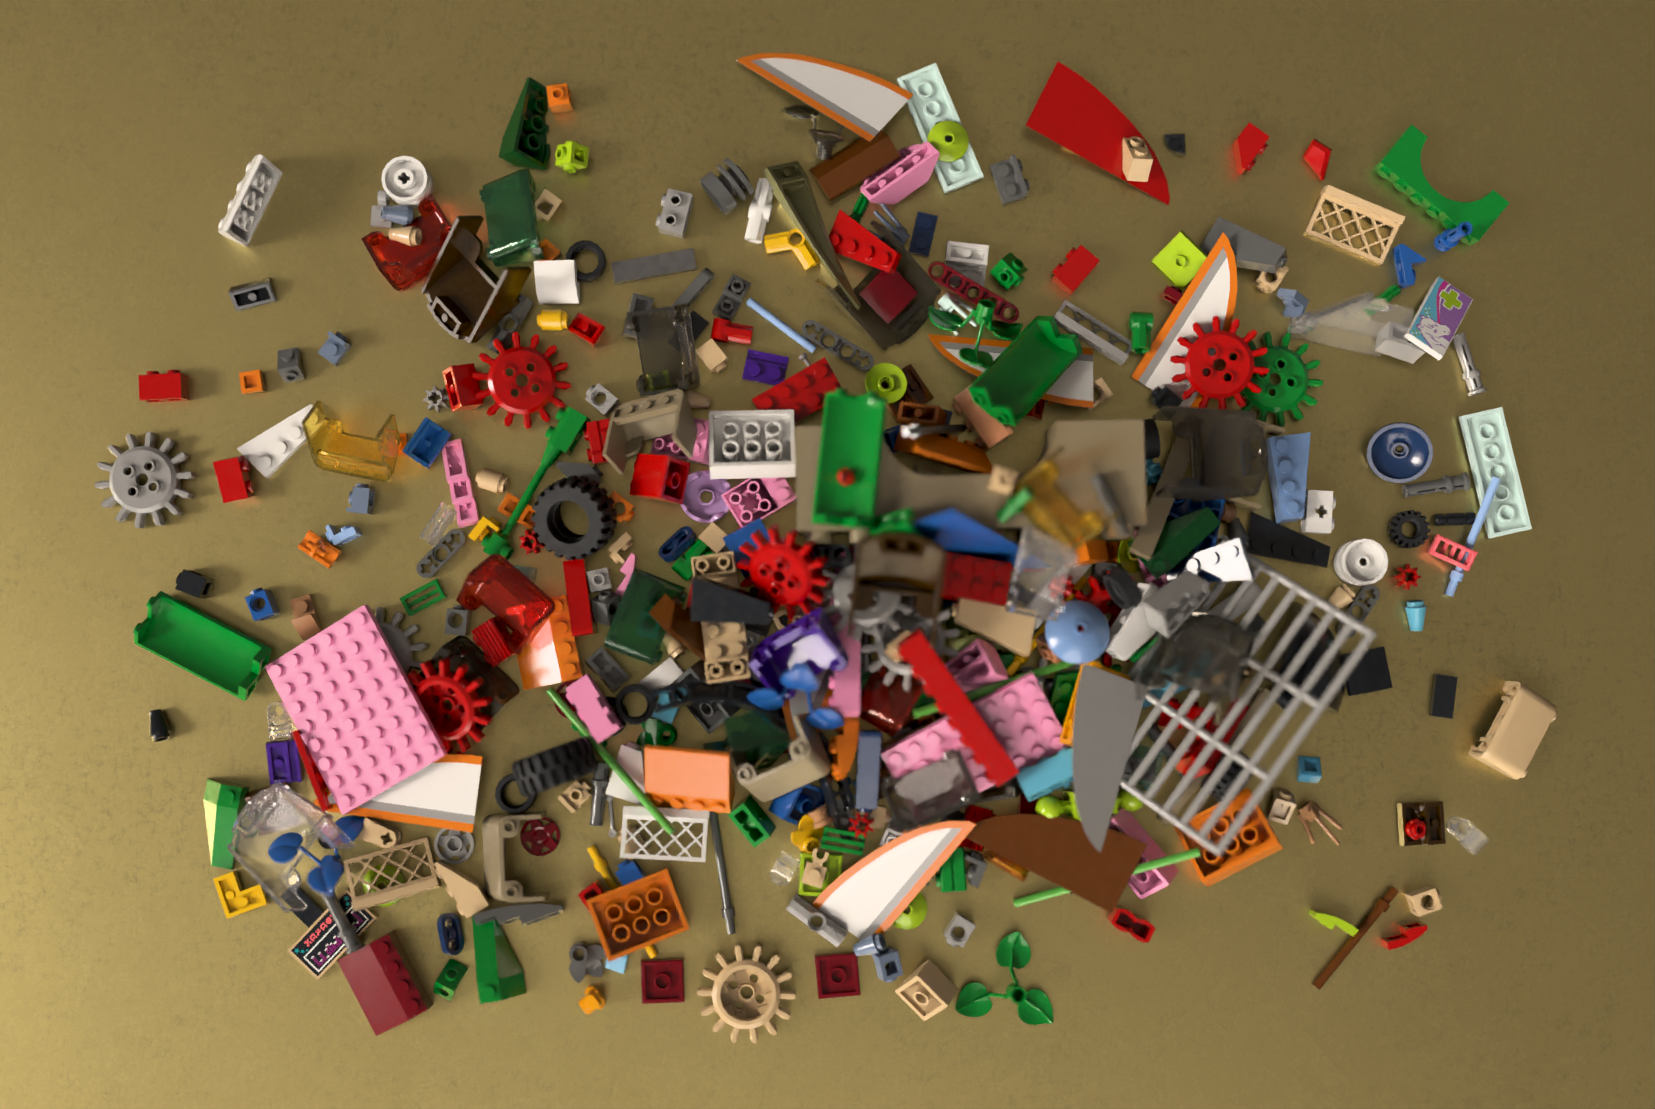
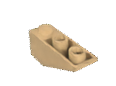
M442 860L434 863L437 876L445 881L447 885L446 891L450 897H454L457 901L456 907L462 916L465 915L466 918H469L492 903L480 882Z

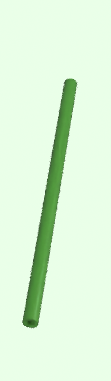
M1062 660L1058 664L1052 663L966 692L965 694L969 700L990 694L1030 672L1034 674L1035 678L1076 664ZM933 703L913 710L915 718H919L939 710Z
M553 687L548 689L546 693L582 735L590 740L595 750L666 832L671 835L676 830L674 826L602 743H597L591 735L589 728Z
M1199 848L1137 864L1132 875L1201 856ZM1059 886L1014 899V904L1017 908L1067 894L1070 891Z

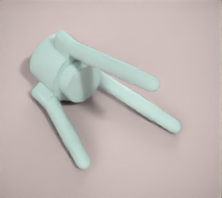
M947 292L938 301V304L941 306L939 310L949 312L950 314L956 310L965 319L968 315L959 305L970 312L973 309L950 292ZM971 318L969 323L977 327V323ZM957 330L953 331L956 336L959 335Z

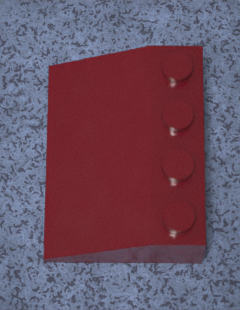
M395 930L337 960L376 1036L418 1016L433 1005Z

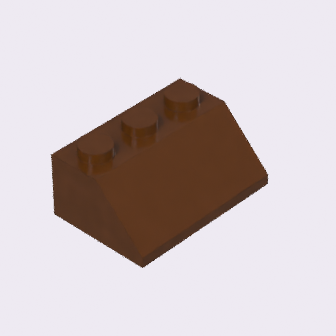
M665 594L651 609L649 614L669 634L706 662L701 621H691V609L689 607L684 609L683 606L685 604L676 596L672 599Z

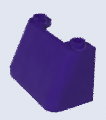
M822 607L780 629L756 645L748 665L766 688H772L777 690L778 694L781 693L785 687L781 677L785 672L791 670L795 663L804 662L810 667L814 675L828 668L832 671L840 672L848 666L849 656L828 614ZM788 688L782 699H792L796 695L797 689Z

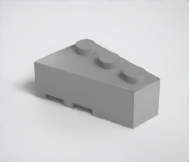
M1186 570L1145 599L1142 605L1148 626L1169 638L1210 595L1208 582Z

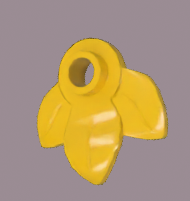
M805 814L800 819L798 830H794L791 833V841L803 853L811 854L814 847H819V839L823 836L824 826L815 829L813 826L814 821L808 814Z

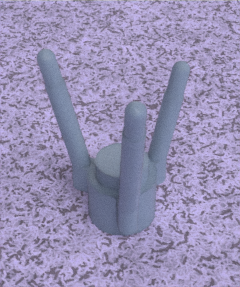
M880 204L897 227H894L882 215L874 211V215L892 231L889 234L891 240L875 232L872 233L892 248L895 246L901 248L910 237L907 233L908 230L901 225L885 204Z

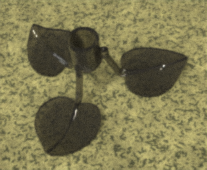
M793 105L783 108L781 112H785L792 117L809 118L812 120L814 129H809L808 134L814 139L816 144L815 157L821 160H830L832 148L836 147V143L843 141L844 137L841 135L844 126L840 125L837 132L817 129L815 117L819 115L817 110L804 105Z

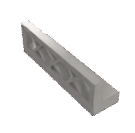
M1064 300L1054 316L1056 324L1070 334L1077 335L1078 339L1117 364L1122 365L1125 363L1131 352L1132 342L1067 300ZM1065 306L1073 311L1075 319H1071L1062 313ZM1085 319L1090 321L1092 330H1088L1080 325L1079 321ZM1104 330L1108 333L1110 341H1105L1096 332ZM1123 342L1128 348L1123 352L1116 348L1114 343Z

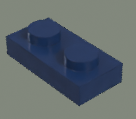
M918 211L908 253L929 257L938 216Z

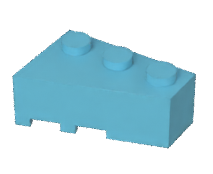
M1063 748L1057 752L1058 755L1051 758L1050 756L1044 757L1038 761L1039 764L1032 767L1028 765L1019 770L1016 777L1028 802L1051 794L1053 790L1064 786V788L1071 786L1070 782L1073 781L1072 748Z

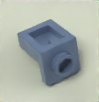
M1279 288L1277 296L1286 305L1283 315L1289 318L1302 319L1309 300L1297 290Z
M329 331L327 335L330 337L318 353L337 366L351 345L346 343L348 338L337 331L334 334Z

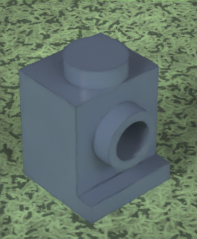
M356 483V487H353V491L349 493L351 508L346 507V511L372 515L375 490L370 489L368 484Z
M887 946L882 953L871 954L878 978L884 982L895 981L897 977L903 975L898 950Z

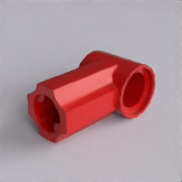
M714 318L710 339L712 338L714 341L728 343L730 341L751 345L754 327L732 323V321Z

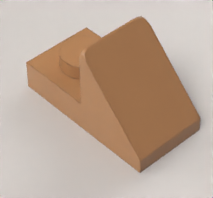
M312 594L289 600L295 617L291 622L302 640L312 638L323 631Z

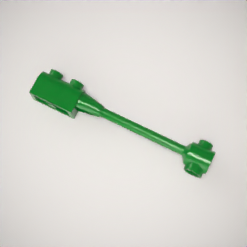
M569 406L566 409L560 408L556 414V419L559 420L556 427L550 426L546 431L545 437L548 440L541 465L503 530L499 533H493L492 536L487 534L481 543L485 547L483 552L499 561H508L513 554L514 547L511 545L512 542L509 539V535L546 471L554 464L562 452L569 456L572 454L583 435V429L587 428L586 423L591 421L587 416Z

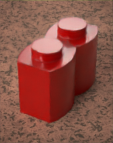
M1116 905L1113 912L1109 913L1107 917L1108 921L1115 928L1123 932H1129L1135 939L1144 943H1149L1156 930L1145 918L1133 915L1127 908Z

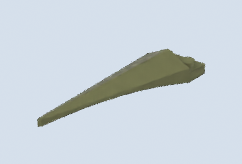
M798 161L766 167L763 174L773 188L772 193L854 307L859 310L861 305L832 246L807 174Z

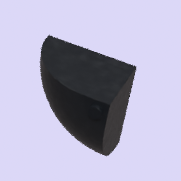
M1298 602L1293 603L1268 657L1304 608L1302 604ZM1310 613L1272 667L1273 671L1281 676L1285 673L1321 622V619L1315 613ZM1328 627L1290 680V682L1300 688L1335 640ZM1340 649L1309 691V694L1318 700L1322 698L1344 666ZM1267 676L1264 678V680L1274 685L1277 684ZM1345 681L1325 710L1338 714L1344 696Z

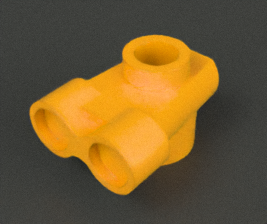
M589 985L585 989L586 996L578 1001L579 1006L587 1015H590L596 1009H602L606 1004L605 997L597 990L595 985Z

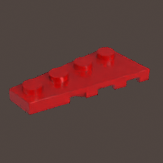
M839 210L829 234L835 253L894 275L901 254L851 218L847 213Z

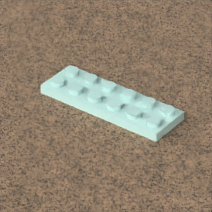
M936 63L897 78L899 87L913 94L906 103L923 142H927L930 130L939 122L954 121L962 125ZM946 136L945 141L951 142L952 138L950 136ZM970 143L966 153L960 159L954 162L937 160L934 167L945 194L984 177Z
M1499 407L1460 416L1459 421L1480 506L1492 477L1501 479L1484 520L1488 539L1532 529L1503 408Z

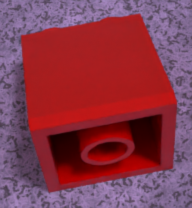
M637 453L629 495L683 504L691 463L667 455Z

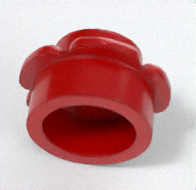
M1413 819L1406 824L1405 830L1408 836L1418 840L1425 836L1426 825L1419 819Z

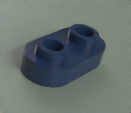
M689 526L680 528L662 544L659 549V556L665 562L675 561L687 548L693 545L696 533Z
M443 913L437 920L441 949L446 955H458L464 947L459 918L455 913Z

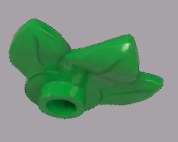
M649 718L646 722L641 723L644 731L638 736L636 743L643 747L645 745L669 747L677 738V730L670 724H663L659 719ZM669 731L671 734L669 736H665L663 732Z

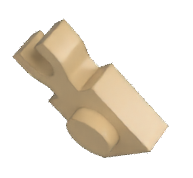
M814 847L812 852L813 862L807 861L801 882L821 888L827 871V867L823 866V863L828 859L829 852L825 851L824 857L819 858L816 855L818 848Z

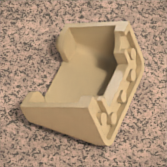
M1506 681L1502 688V691L1506 692V696L1501 698L1504 702L1486 736L1480 738L1479 741L1482 743L1478 747L1472 745L1468 755L1512 779H1519L1527 774L1529 770L1528 765L1548 726L1557 717L1558 711H1556L1557 707L1526 685L1517 681Z

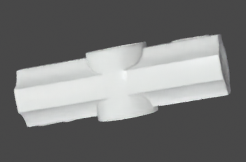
M759 178L754 200L752 199L748 213L749 221L745 240L756 244H762L766 224L769 222L772 212L774 194L767 178Z

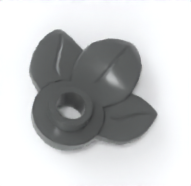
M582 942L575 943L569 951V956L572 960L569 971L572 978L577 983H580L586 973L594 977H602L603 964L601 959L606 956L603 947L597 944L588 946ZM578 949H581V950L584 951V955H583V956H578V955H577V950H578Z

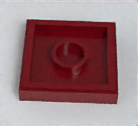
M855 952L815 955L818 999L861 995L858 960Z
M684 958L641 960L642 1004L685 1002Z

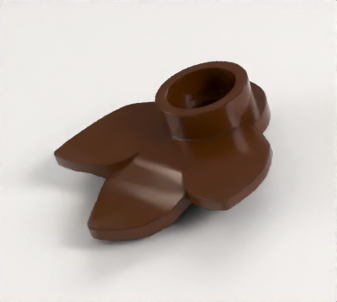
M934 712L919 718H915V716L910 717L900 724V729L911 727L913 730L921 725L934 722L940 715Z

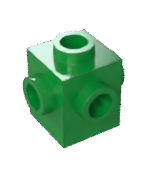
M1010 252L996 264L990 273L997 279L1000 285L1008 290L1013 285L1017 287L1025 279L1023 275L1028 269L1020 259Z

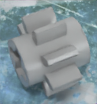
M434 385L433 390H425L427 398H424L423 401L429 403L427 407L429 410L435 407L436 411L440 412L442 407L448 408L446 403L449 397L444 395L446 392L445 388H441L438 391L437 386ZM436 395L441 397V399L437 400V403L433 401L437 397Z

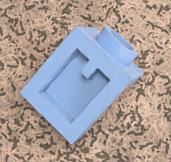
M328 524L325 526L327 529L325 534L328 541L337 546L362 536L360 529L355 526L347 525L339 529L340 533L337 532L334 525Z

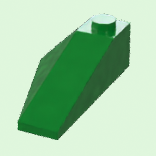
M207 779L203 801L211 866L234 869L247 804L244 797L245 793L249 792L250 786Z
M472 915L476 978L480 1004L502 1001L525 994L527 991L524 971L521 965H519L514 951L510 947L497 919L478 926L475 924Z

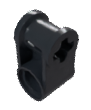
M842 543L815 544L811 549L813 551V560L820 557L827 558V562L822 567L816 568L817 570L845 568L851 565L854 559L852 552ZM841 552H846V556L843 559H838V555Z

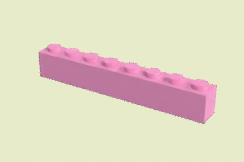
M847 546L853 554V561L856 560L855 554L853 552L854 547ZM841 552L840 555L845 557L846 552ZM834 568V573L838 574L842 568ZM831 581L830 586H833L834 581ZM830 597L831 606L834 604V600L832 597ZM839 612L830 616L834 628L836 623L842 618ZM848 624L842 632H837L849 656L848 666L840 672L833 671V676H829V689L833 690L832 697H829L828 708L837 711L842 717H858L860 714L861 639L858 642L853 638L856 626L854 624L851 637H847Z

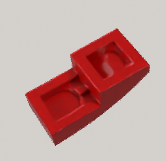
M1422 922L1400 925L1401 934L1380 938L1382 947L1392 950L1407 945L1424 934L1428 927Z

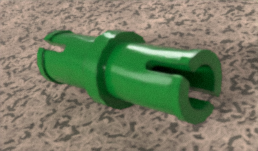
M1025 486L1016 496H1011L1007 500V504L996 512L998 520L1006 523L1015 513H1020L1024 508L1023 506L1035 497L1034 490L1029 486Z

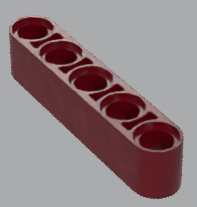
M933 261L928 266L930 278L975 305H978L981 299L987 300L989 297H995L997 303L993 311L994 316L1006 323H1013L1018 319V308L1008 300L941 261ZM935 265L943 267V273L940 276H934L931 272ZM953 276L961 278V283L957 287L950 285V279ZM972 286L979 289L976 297L968 296V289ZM1010 307L1015 310L1014 316L1005 318L1004 310Z

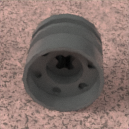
M725 158L722 161L727 170L720 164L716 166L720 176L717 177L709 171L699 180L708 196L726 215L737 207L734 196L744 201L746 196L743 191L749 196L754 193V189L746 174L729 158Z

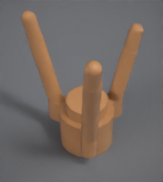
M1309 800L1298 808L1300 812L1298 817L1302 821L1312 844L1315 843V839L1307 820L1309 822L1316 820L1335 844L1340 845L1335 835L1320 819V814L1341 830L1342 826L1321 809L1316 802L1313 803L1312 800Z

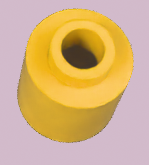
M562 309L541 310V314L537 315V324L541 326L542 331L568 328V312H563Z

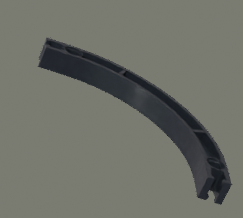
M696 679L656 688L649 693L651 701L655 700L657 695L668 694L670 703L661 705L660 702H656V706L653 708L655 714L694 704H723L756 713L781 728L790 736L782 707L776 710H767L756 706L748 700V694L763 689L752 684L734 680L707 684V679ZM676 690L683 692V700L676 698ZM819 731L818 734L830 763H833V755L829 752V742L824 734ZM830 770L827 776L818 779L830 816L841 813L837 806L836 796L841 797L845 807L843 808L844 812L855 809L846 777L835 781V776L832 775ZM833 781L839 786L838 792L834 791L831 787Z

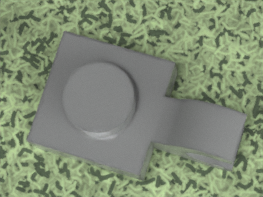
M378 190V206L372 205L370 226L390 229L393 227V222L381 218L382 206H389L390 196L386 191Z

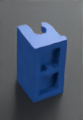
M425 417L402 452L429 469L452 434Z

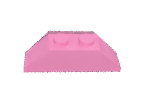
M928 141L902 148L898 151L901 158L864 180L860 190L871 203L895 205L929 181L940 156L939 152Z

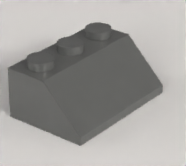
M702 659L699 660L672 684L696 679H707L705 662ZM676 690L675 693L679 695V698L681 700H683V692L680 690ZM694 704L686 706L708 734L741 709L723 704Z

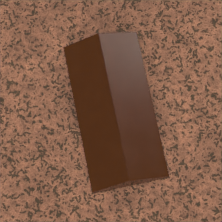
M881 129L870 142L861 137L809 169V172L828 199L832 201L900 159L901 156L889 136Z

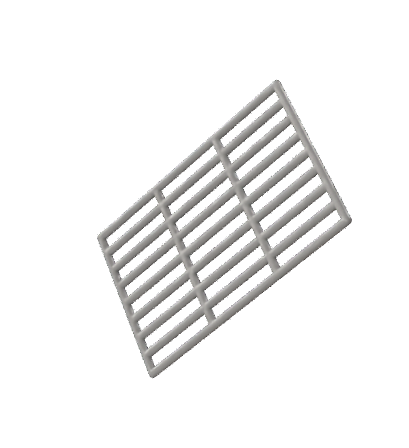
M1222 539L1218 545L1226 543L1229 540ZM1248 552L1250 564L1254 566L1252 570L1255 579L1262 571L1272 577L1228 641L1217 633L1255 579L1243 581L1210 629L1199 622L1228 581H1218L1194 616H1189L1184 621L1187 624L1144 685L1148 687L1144 700L1146 699L1155 707L1134 735L1127 760L1162 711L1171 716L1172 720L1129 781L1122 777L1120 783L1122 788L1216 855H1221L1376 637V632ZM1279 582L1290 588L1247 651L1244 652L1236 647L1235 644ZM1297 594L1309 600L1266 662L1263 664L1253 658ZM1315 606H1319L1327 611L1326 615L1281 676L1273 671L1272 667ZM1336 617L1346 623L1303 686L1300 688L1290 682L1332 620ZM1353 629H1356L1364 634L1365 637L1322 698L1318 700L1310 695L1309 691ZM1196 630L1204 635L1202 641L1161 699L1152 694L1150 691L1191 633ZM1158 631L1150 642L1157 636H1161V639L1147 650L1126 674L1131 676L1130 681L1135 682L1133 679L1164 637ZM1213 641L1221 646L1222 649L1177 711L1168 705V702ZM1228 654H1233L1240 661L1197 722H1193L1185 715ZM1250 665L1258 673L1215 734H1211L1203 727L1246 666ZM1267 676L1277 684L1237 741L1230 747L1221 739ZM1284 688L1287 689L1295 697L1249 760L1239 753ZM1302 701L1313 706L1314 709L1271 770L1267 772L1258 766ZM1181 723L1190 729L1189 733L1151 787L1144 793L1136 787V784ZM1199 735L1208 744L1167 802L1162 806L1153 799ZM1218 748L1226 756L1183 817L1179 818L1171 810L1214 749ZM1233 760L1237 761L1245 768L1201 830H1196L1189 825L1190 821ZM1253 772L1262 778L1263 781L1217 845L1207 836Z

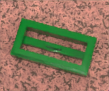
M435 579L399 599L408 616L411 617L447 598V595L443 591L444 589L440 585L439 579ZM434 585L436 586V589H434L433 591L419 597L418 599L410 603H407L406 600L431 588ZM437 593L440 594V596L411 611L410 608Z
M824 826L821 848L863 856L866 839L863 834L858 835V838H861L860 842L827 836L828 832L855 837L856 832ZM826 840L859 846V850L826 844Z

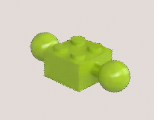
M1074 788L1063 790L1064 801H1060L1052 795L1041 797L1036 804V814L1053 818L1061 817L1062 814L1066 813L1067 816L1073 817V820L1081 821L1075 802ZM1121 788L1119 793H1117L1112 814L1118 813V806L1127 811H1137L1144 803L1124 788Z

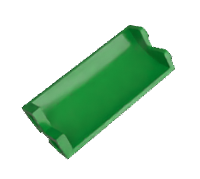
M1036 316L993 361L992 366L986 369L968 388L973 402L1000 424L1016 426L1083 353L1078 336L1075 334H1060L1054 316Z
M835 389V392L826 393L811 523L836 527L873 529L887 398L879 397V393L866 392V395L856 396L848 394L846 389ZM842 468L851 469L855 474L853 484L849 486L840 484L837 480L839 470ZM844 471L843 482H846L848 471Z
M162 591L155 597L152 596L146 605L148 608L147 618L142 623H138L133 630L134 644L246 701L260 680L258 677L261 671L265 670V666L268 664L272 648Z

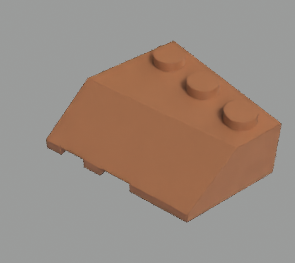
M967 387L953 398L952 401L954 403L952 407L958 415L961 414L965 419L963 424L969 433L972 431L976 439L974 441L977 443V447L984 449L986 453L1005 441L1013 431L1010 427L1005 428L1003 424H1000L979 405L975 404L968 389L969 387Z

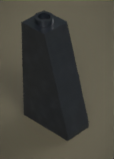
M700 575L693 576L691 621L769 625L770 618L774 619V606H770V599Z

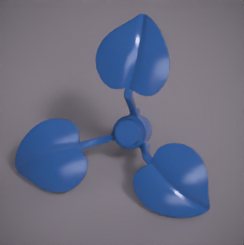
M804 662L795 663L791 670L782 675L781 681L785 687L781 693L778 694L777 690L772 688H763L747 695L748 700L756 706L767 710H776L784 705L782 697L785 696L788 688L803 690L807 693L811 714L807 715L806 720L810 725L819 729H835L845 724L842 716L837 711L831 708H819L817 710L813 708L810 691L817 689L818 681L810 667Z
M354 815L338 819L329 831V836L334 840L333 848L335 855H326L321 861L303 846H300L303 842V837L296 832H289L279 836L270 845L267 853L274 862L283 864L294 859L298 850L304 852L319 865L310 870L307 876L308 884L312 889L321 894L333 896L335 887L344 872L343 866L338 861L341 859L338 852V843L346 846L353 842L363 828L365 817Z

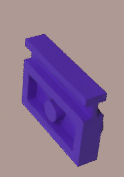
M748 349L742 380L775 386L785 380L789 357Z
M295 740L266 742L270 785L286 781L287 783L302 782L301 758Z

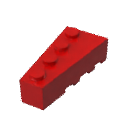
M1229 691L1203 728L1214 735L1239 698ZM1245 705L1221 741L1226 744L1229 743L1249 708L1248 705ZM1198 735L1175 769L1185 776L1208 742ZM1215 748L1194 779L1211 772L1223 752Z

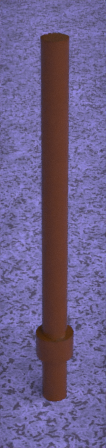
M1392 886L1382 899H1378L1375 903L1376 907L1359 926L1358 932L1354 937L1351 936L1313 983L1316 988L1320 990L1382 912H1386L1389 909L1390 902L1399 893L1395 887Z

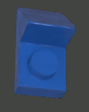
M1399 244L1392 250L1400 289H1405L1415 284L1416 272L1412 269V266L1421 265L1427 260L1406 245Z

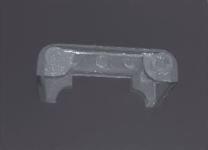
M1024 524L1011 577L1006 611L1057 621L1059 613L1063 614L1065 608L1062 594L1068 572L1071 570V567H1076L1078 554H1075V549L1032 525Z

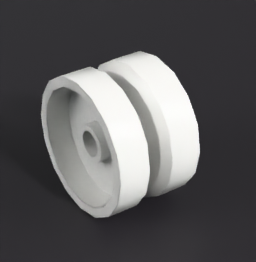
M410 156L396 157L389 161L383 169L381 178L383 188L397 204L408 205L410 208L420 207L433 194L434 183L432 176L417 159Z
M1364 538L1349 541L1340 546L1334 555L1333 565L1335 573L1340 580L1349 585L1361 586L1376 583L1384 576L1388 567V558L1386 551L1379 543Z

